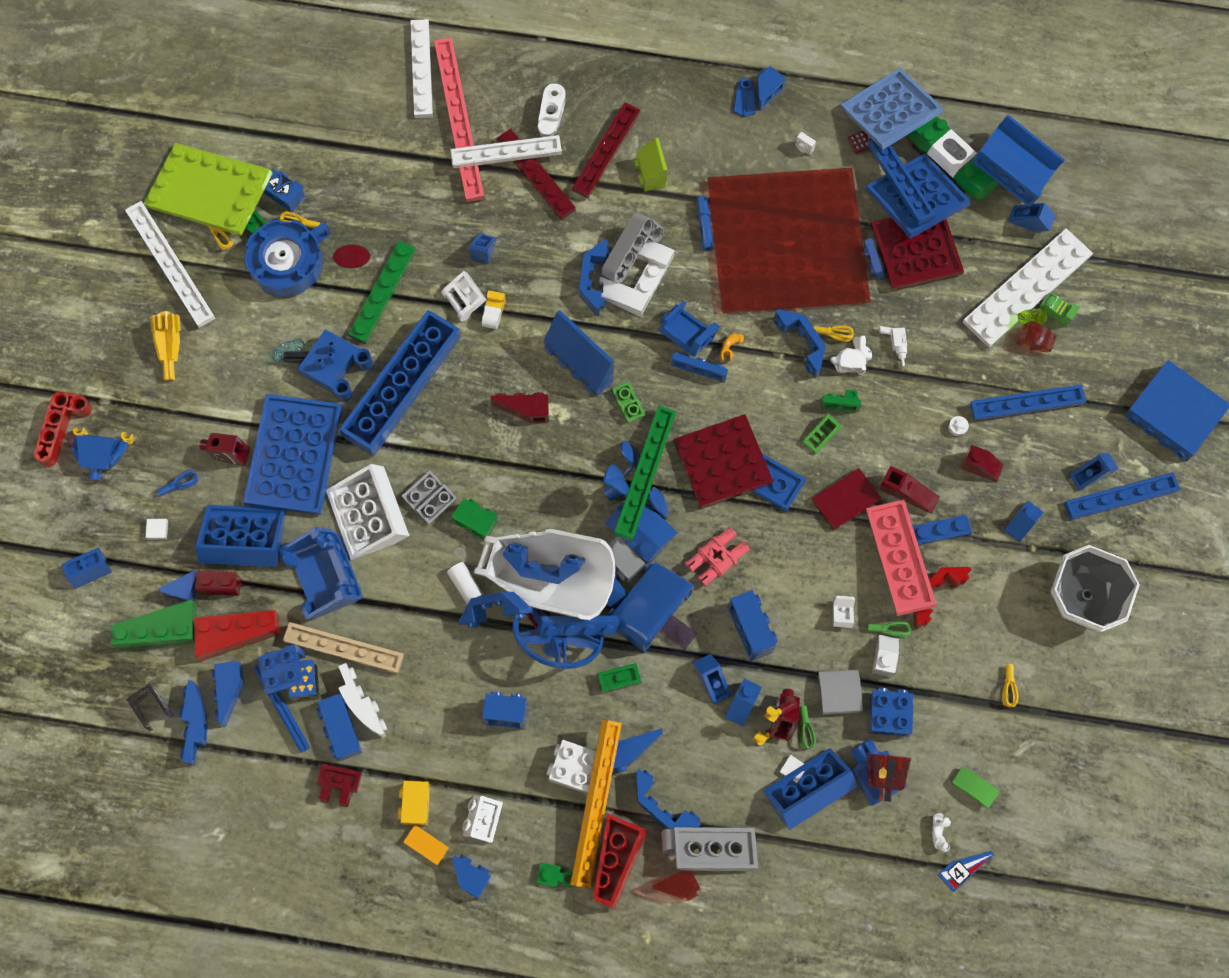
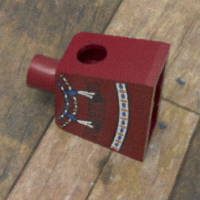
M211 433L208 440L202 439L199 444L200 450L206 451L213 459L240 466H245L250 448L237 435Z

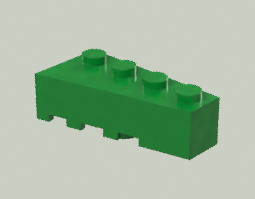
M189 600L111 625V645L117 650L195 644L194 618H197V604L193 600Z

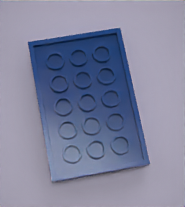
M266 394L243 501L244 505L316 515L322 514L343 408L342 404Z

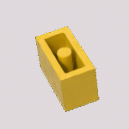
M404 781L403 786H400L399 799H402V807H398V819L401 820L403 825H428L429 782Z

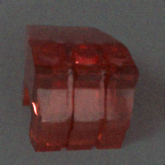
M1030 321L1023 324L1016 344H1027L1030 346L1029 350L1031 351L1037 350L1047 353L1051 352L1057 335L1042 324Z

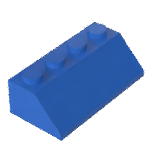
M829 748L765 788L763 792L780 820L790 830L855 789L857 784L850 768ZM804 771L797 783L793 781L796 776Z

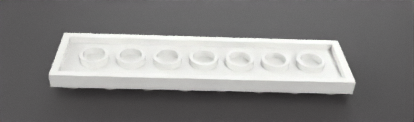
M1065 229L963 320V323L990 348L1038 305L1048 293H1051L1087 261L1093 253L1068 229Z

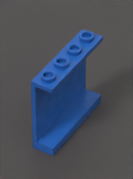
M1007 115L972 160V163L1030 207L1040 197L1042 189L1065 159L1010 115Z
M1167 360L1124 416L1127 417L1129 422L1142 428L1147 435L1156 438L1162 446L1175 452L1177 457L1188 461L1227 412L1229 403Z

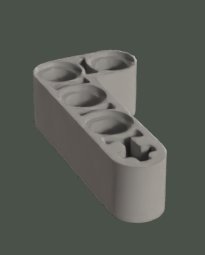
M640 213L633 214L604 263L602 275L616 283H621L630 271L647 239L654 242L662 239L664 235L663 227Z

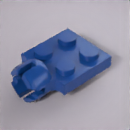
M872 740L864 741L851 750L856 760V766L851 771L870 806L882 801L883 793H892L891 795L907 787L904 780H898L900 779L899 776L896 777V774L901 776L899 770L897 771V766L895 767L891 783L894 786L888 787V762L892 758L888 750L879 752ZM876 756H877L878 761H879V762H878L877 771H876V758H875ZM882 767L887 770L886 779L879 778L878 771Z

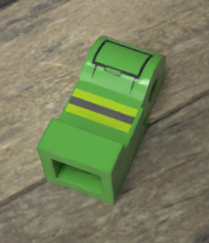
M1048 293L1040 304V309L1066 327L1080 308L1074 303L1071 305L1054 293Z

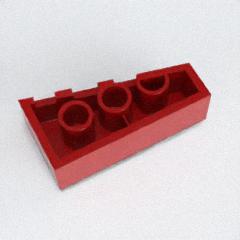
M275 610L194 618L195 657L202 662L208 660V658L223 655L225 652L243 648L248 644L280 635L279 615Z

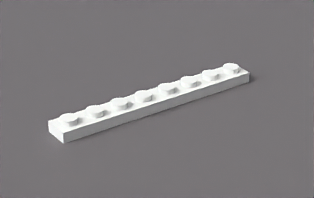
M142 201L125 210L198 327L200 328L216 319Z

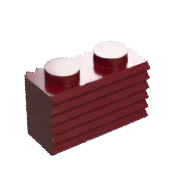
M197 571L195 589L200 594L240 595L241 578L236 572Z

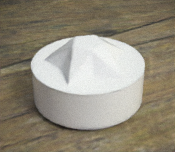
M961 416L952 418L948 425L950 433L954 436L964 435L969 427L968 421Z

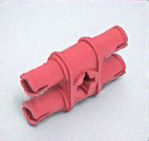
M728 527L718 537H712L702 548H698L696 555L684 563L687 568H690L689 571L692 573L704 562L710 565L707 571L697 577L700 583L703 582L702 585L704 587L716 577H722L723 573L733 565H737L739 558L750 551L748 545L744 546V541H741L731 551L725 549L724 546L737 536L735 531H731V527ZM714 554L717 556L720 554L721 558L714 559Z

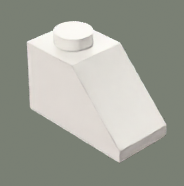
M884 635L878 636L872 674L890 678L895 674L899 655V639Z

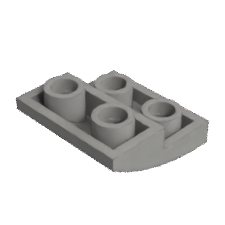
M431 470L425 473L401 496L427 524H430L457 499Z
M858 670L818 672L823 715L863 712Z

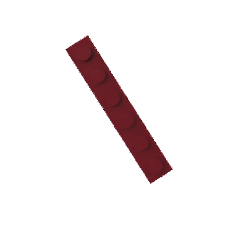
M624 102L572 187L573 192L589 199L639 117L640 109Z
M511 128L496 138L497 143L520 140ZM536 158L513 161L560 220L576 211L573 203Z

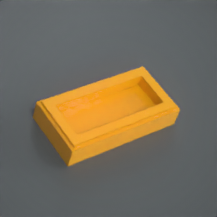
M416 825L404 840L406 845L437 866L449 850V847Z

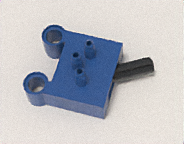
M326 329L310 351H285L283 354L284 362L301 363L298 368L301 376L333 393L342 402L348 401L352 397L350 384L343 378L355 362L357 368L362 371L369 370L373 365L371 354L367 349L358 348ZM362 357L368 358L365 362L359 361ZM341 388H347L343 393L338 392Z

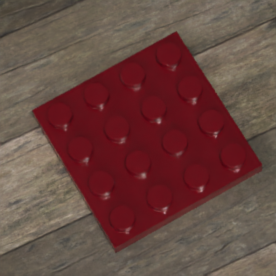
M892 218L871 223L892 291L963 275L964 269L947 219L911 239Z
M746 414L674 438V444L700 509L773 484L772 476Z

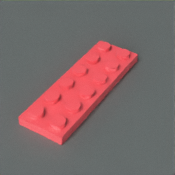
M905 500L866 508L897 616L936 607V601Z

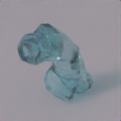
M296 338L277 346L273 350V361L281 362L285 351H303L301 347L305 346L304 341Z

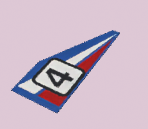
M989 851L952 861L938 875L955 892L994 853Z

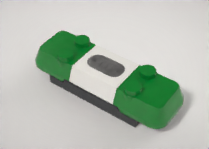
M937 116L906 135L913 143L912 147L920 155L926 153L964 194L967 193L974 200L985 199L999 186V183L972 163V160L978 153L948 127L946 120L940 119Z

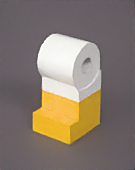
M488 290L482 327L498 328L506 302L504 293Z

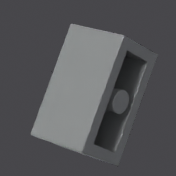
M616 537L608 544L612 548L615 559V575L619 580H625L629 583L645 569V562L620 537Z

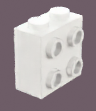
M562 740L561 745L557 744L554 756H557L555 763H550L547 771L549 781L588 795L596 751Z

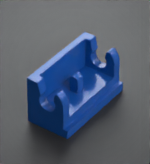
M99 547L62 563L66 578L74 589L112 573L111 568L106 562L107 559Z

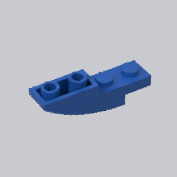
M188 680L187 686L185 685L183 689L184 706L180 707L179 712L181 721L188 724L184 730L186 742L185 747L181 748L180 758L186 765H195L198 745L206 746L208 723L201 692L196 683Z

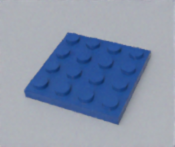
M926 153L904 164V166L935 212L934 220L918 225L887 175L866 185V191L910 239L970 206V200Z

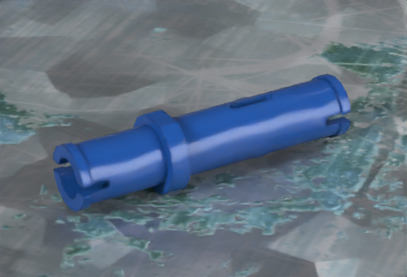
M702 195L695 199L698 211L696 217L699 219L702 250L711 251L714 249L710 225L711 212L708 210L707 196L704 197Z

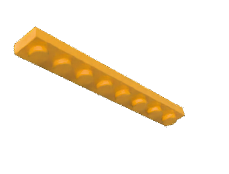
M604 719L601 722L570 885L591 888L622 723Z

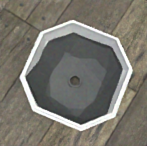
M1087 545L1063 555L1050 592L1062 619L1095 632H1103L1128 621L1139 588V582L1126 559ZM1084 593H1088L1089 598H1085Z

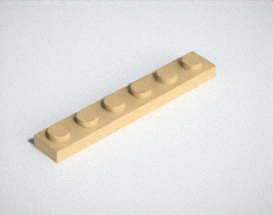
M291 622L288 624L283 639L284 643L399 674L404 654Z

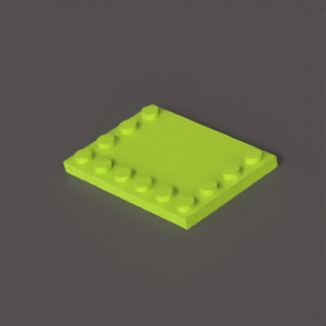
M175 143L143 204L146 208L242 235L273 173L270 169Z

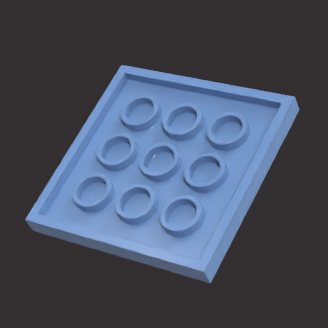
M901 68L841 104V109L882 150L943 113V107Z

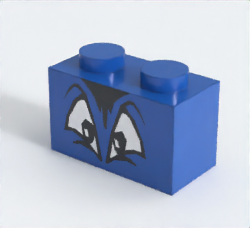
M272 169L273 174L263 194L288 211L293 212L305 197L303 186L297 181H291L285 173Z

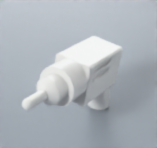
M879 326V333L891 335L893 351L896 350V355L901 360L902 366H905L904 359L907 355L905 328Z

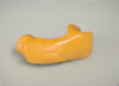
M732 333L723 341L719 357L721 362L724 361L723 356H727L729 361L732 360L733 353L729 350V347L744 341L741 333Z

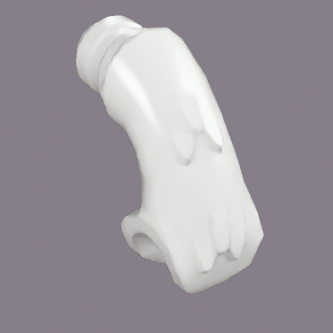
M938 813L933 817V844L936 849L947 852L950 849V844L946 842L942 834L944 827L950 826L951 821L947 817L943 819V814Z

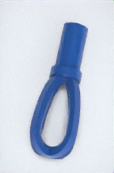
M186 470L169 484L157 489V492L162 496L173 490L191 487L198 482V475L193 470ZM191 475H194V477H193L192 479H190V480H188V481H186V482H184V483L177 484V483H179L180 481H182L183 479H185V478H187V477H189V476H191Z

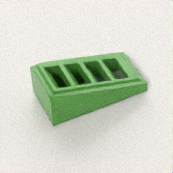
M828 413L802 442L817 454L837 434L842 425ZM828 422L835 429L832 431L829 427L825 425V423ZM821 427L829 433L828 436L820 430ZM817 432L824 440H819L814 434ZM813 438L819 444V446L816 447L809 441V439Z

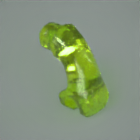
M1044 308L1027 309L1019 312L1017 318L1022 325L1027 324L1029 320L1042 325L1047 321L1048 313Z

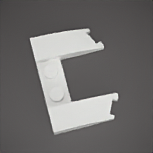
M647 240L637 258L648 264L635 288L633 289L600 277L599 284L603 285L602 298L641 317L669 267L675 250Z

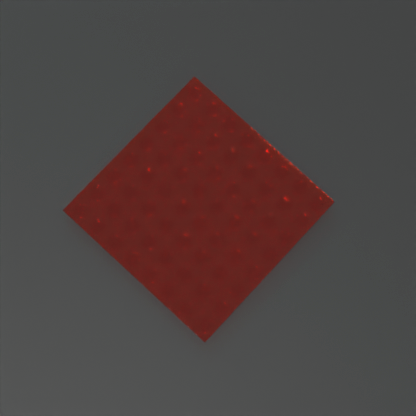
M852 167L707 178L722 313L871 302Z

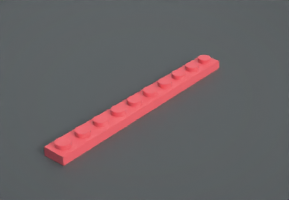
M452 37L434 40L455 148L474 146ZM478 165L461 167L460 173L466 202L484 199Z

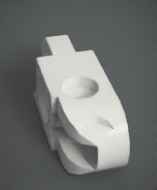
M559 84L548 85L543 93L538 119V131L542 137L553 136L556 134L557 128H559L565 106V90ZM556 91L558 95L552 96V92Z

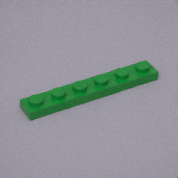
M398 241L348 334L350 338L367 344L413 258L416 247Z

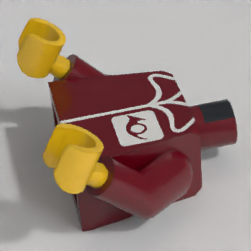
M783 689L774 708L770 706L766 710L767 713L764 717L771 721V727L766 730V734L759 731L755 735L753 741L758 745H763L768 738L790 740L798 724L800 698L794 696L792 689Z

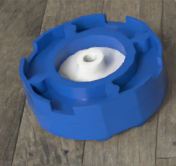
M291 220V222L270 221L255 231L246 243L244 259L252 280L264 292L270 295L291 297L301 294L314 284L321 274L323 255L318 240L300 222Z

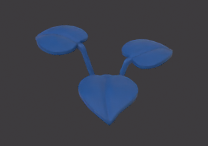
M626 440L621 443V452L630 463V467L622 473L616 465L612 464L607 468L604 475L603 483L608 485L604 487V493L610 501L620 496L622 498L627 496L629 488L624 477L634 466L637 468L641 456L638 450ZM652 487L649 491L648 499L666 520L668 519L667 501L657 488Z

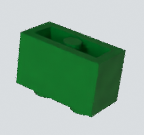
M463 498L451 517L452 522L484 540L485 536H490L498 523L496 513L488 508L484 510L479 507L480 504L473 499L467 500Z

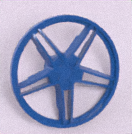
M532 608L533 613L531 614L538 625L541 616H551L545 610ZM520 619L513 620V635L519 647L532 659L550 667L573 669L585 666L599 655L603 645V635H596V638L587 635L538 636L537 629L519 633ZM526 644H543V652L547 656L555 657V662L537 655ZM566 645L582 649L586 647L594 650L583 660L567 663ZM561 653H562V657H563V663H561V659H560Z

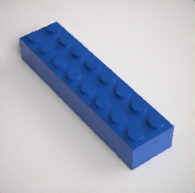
M427 310L340 427L339 431L342 437L374 457L460 340V329Z

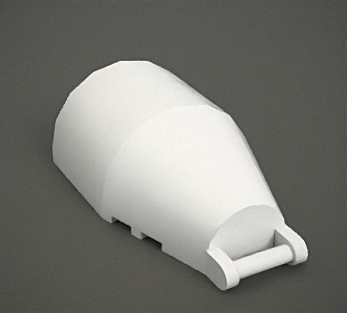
M547 529L537 533L529 532V534L485 536V545L478 567H475L474 574L489 578L508 592H515L530 607L579 619L591 620L599 615L606 606L615 578V559L612 548L606 541L554 529ZM509 543H518L528 547L527 561L529 562L537 561L540 564L557 565L560 568V563L565 555L570 554L585 558V562L578 572L560 584L521 577L503 556V551Z

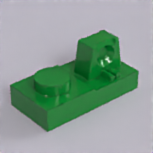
M846 390L844 398L830 393L823 395L820 408L859 412L861 399H858L857 390Z

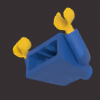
M84 427L80 433L78 428H74L73 433L75 436L71 452L76 461L79 462L80 467L90 468L89 479L101 480L102 469H112L122 458L128 445L134 442V437L131 434L130 438L125 439L127 434L122 432V441H119L120 438L88 435Z

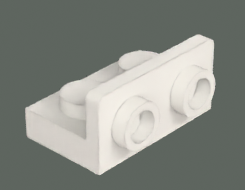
M473 796L468 805V817L463 823V836L492 843L503 802L484 796Z

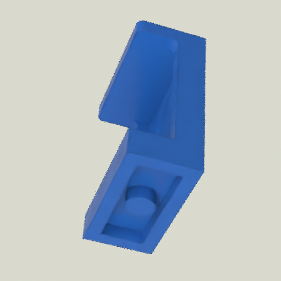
M683 301L679 305L676 304L670 311V314L666 313L661 318L659 332L695 357L715 338L720 326L715 322L709 327L704 325L685 311L684 308L687 302Z

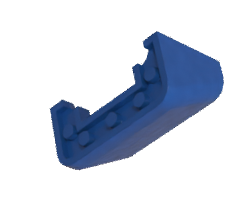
M314 527L279 548L281 561L283 564L295 568L307 601L302 604L301 611L306 620H314L362 599L359 583L341 539L334 530Z
M657 562L647 565L643 571L645 573L617 609L612 608L607 615L619 617L620 622L616 632L643 653L651 646L650 643L657 637L659 631L680 605L682 606L684 599L688 600L694 591L693 584Z

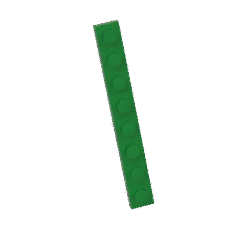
M660 405L657 407L614 536L631 542L634 539L676 414L674 410Z

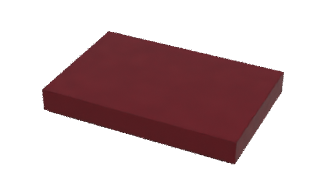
M860 468L813 497L812 502L833 531L866 511V508H870L881 501L882 498Z

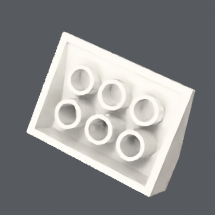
M370 464L326 490L351 560L394 545L409 536L384 466Z

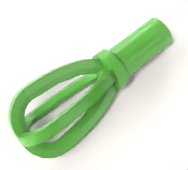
M905 621L890 622L888 624L868 623V631L883 632L891 636L905 638L911 633V625ZM890 627H905V628L908 629V631H907V632L893 631V630H889L888 628H890Z
M800 706V744L803 749H812L816 744L815 733L808 718L807 706ZM805 726L810 734L811 745H807L805 742Z

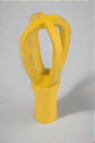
M288 211L283 212L280 216V222H291L283 220L284 218L292 219L312 229L320 225V222L307 220L298 214Z
M208 226L222 250H228L232 247L233 242L225 231ZM217 233L226 238L228 241L227 245L220 242Z
M850 326L813 327L818 334L827 335L842 342L851 341L854 335V331ZM834 332L849 333L850 335H843Z
M1006 664V679L1002 693V703L1006 707H1015L1018 703V690L1014 679V665ZM1009 684L1012 688L1013 703H1009L1007 698Z

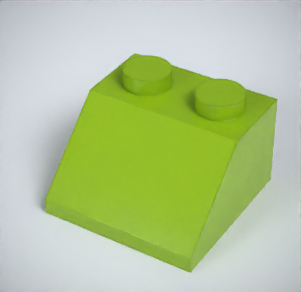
M655 138L637 150L636 158H634L635 169H639L640 173L638 181L640 185H643L644 191L666 187L667 167L659 138Z

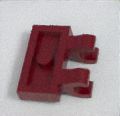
M322 764L317 780V785L322 786L319 795L320 801L329 803L331 788L342 790L339 799L340 806L348 807L351 792L358 793L362 772Z

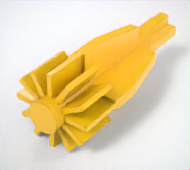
M167 311L159 312V314L150 317L153 342L158 360L163 365V380H175L174 362L178 360L180 345V316Z

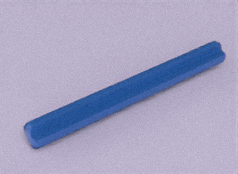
M257 665L254 667V671L263 685L260 667ZM280 692L268 695L298 750L301 753L307 751L310 746Z

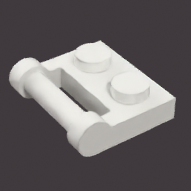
M463 271L441 291L443 297L449 300L458 313L457 317L460 321L467 320L470 314L486 301V298L466 271ZM455 290L466 305L464 309L453 295Z

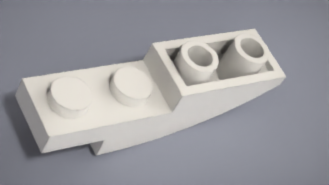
M346 663L338 666L346 684L339 687V690L351 711L373 733L382 738L386 737L384 731L387 730L383 718L380 720L378 718L377 712L380 710L376 701H371L369 696L362 699L364 693L361 686H356L354 679L357 676L353 667L349 668Z

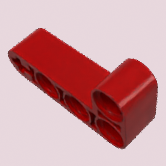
M56 392L51 397L34 451L35 459L43 467L50 468L56 464L71 416L85 418L91 414L92 406L84 396L67 392ZM66 400L63 405L59 406L61 401ZM84 404L83 408L78 409L79 405ZM60 418L59 422L54 423L55 419ZM51 436H55L52 441H48Z

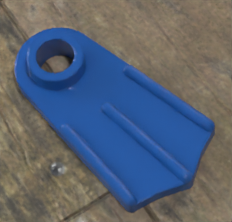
M743 78L738 82L733 113L744 118L756 114L754 83L748 78Z

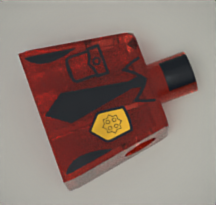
M867 753L869 786L880 788L879 801L891 802L892 790L903 791L911 758Z

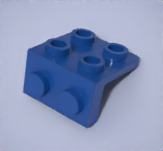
M289 645L283 649L271 651L258 657L266 694L271 695L303 683L304 679L299 660L305 658L303 649L296 645Z

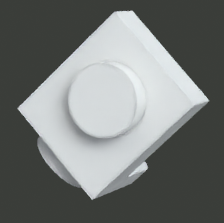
M835 596L832 608L833 627L853 628L854 597Z

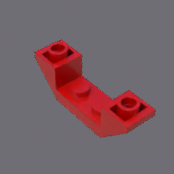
M941 567L929 580L931 588H939L946 580L955 588L959 583L963 586L970 578L968 573L972 569L970 567ZM930 608L913 612L914 627L916 629L921 625L925 627L932 619L930 615L933 610Z

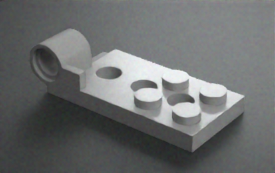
M674 827V829L661 831L662 853L675 855L676 869L683 871H756L758 869L755 828ZM712 844L719 846V854H714L711 851L710 846ZM733 844L739 846L740 853L734 854L730 846ZM690 845H698L700 853L694 854L690 850Z

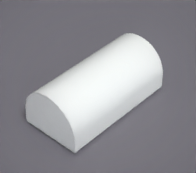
M464 562L454 565L447 571L448 576L467 605L471 598L485 596Z

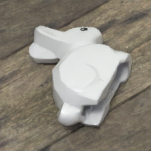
M862 335L853 339L855 349L846 348L840 351L836 357H831V363L835 365L838 373L851 372L858 373L859 375L866 373V361L872 359V353L866 346L865 336Z

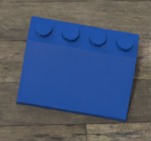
M559 310L544 338V349L550 356L554 355L558 359L557 361L561 367L569 369L572 377L576 381L580 380L590 394L594 393L598 397L613 383L614 360Z
M207 505L195 546L198 563L278 567L280 558L279 548L282 547L285 510L264 507Z

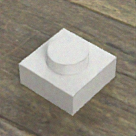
M801 132L797 136L795 146L801 152L811 155L816 141Z

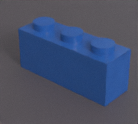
M340 693L318 701L319 708L316 710L320 720L324 719L326 726L323 727L326 739L330 738L332 745L329 746L332 757H336L340 762L362 754L342 694Z

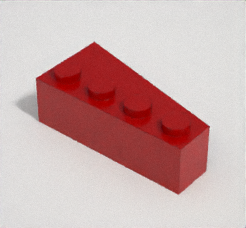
M608 813L593 900L615 911L647 832L642 827Z

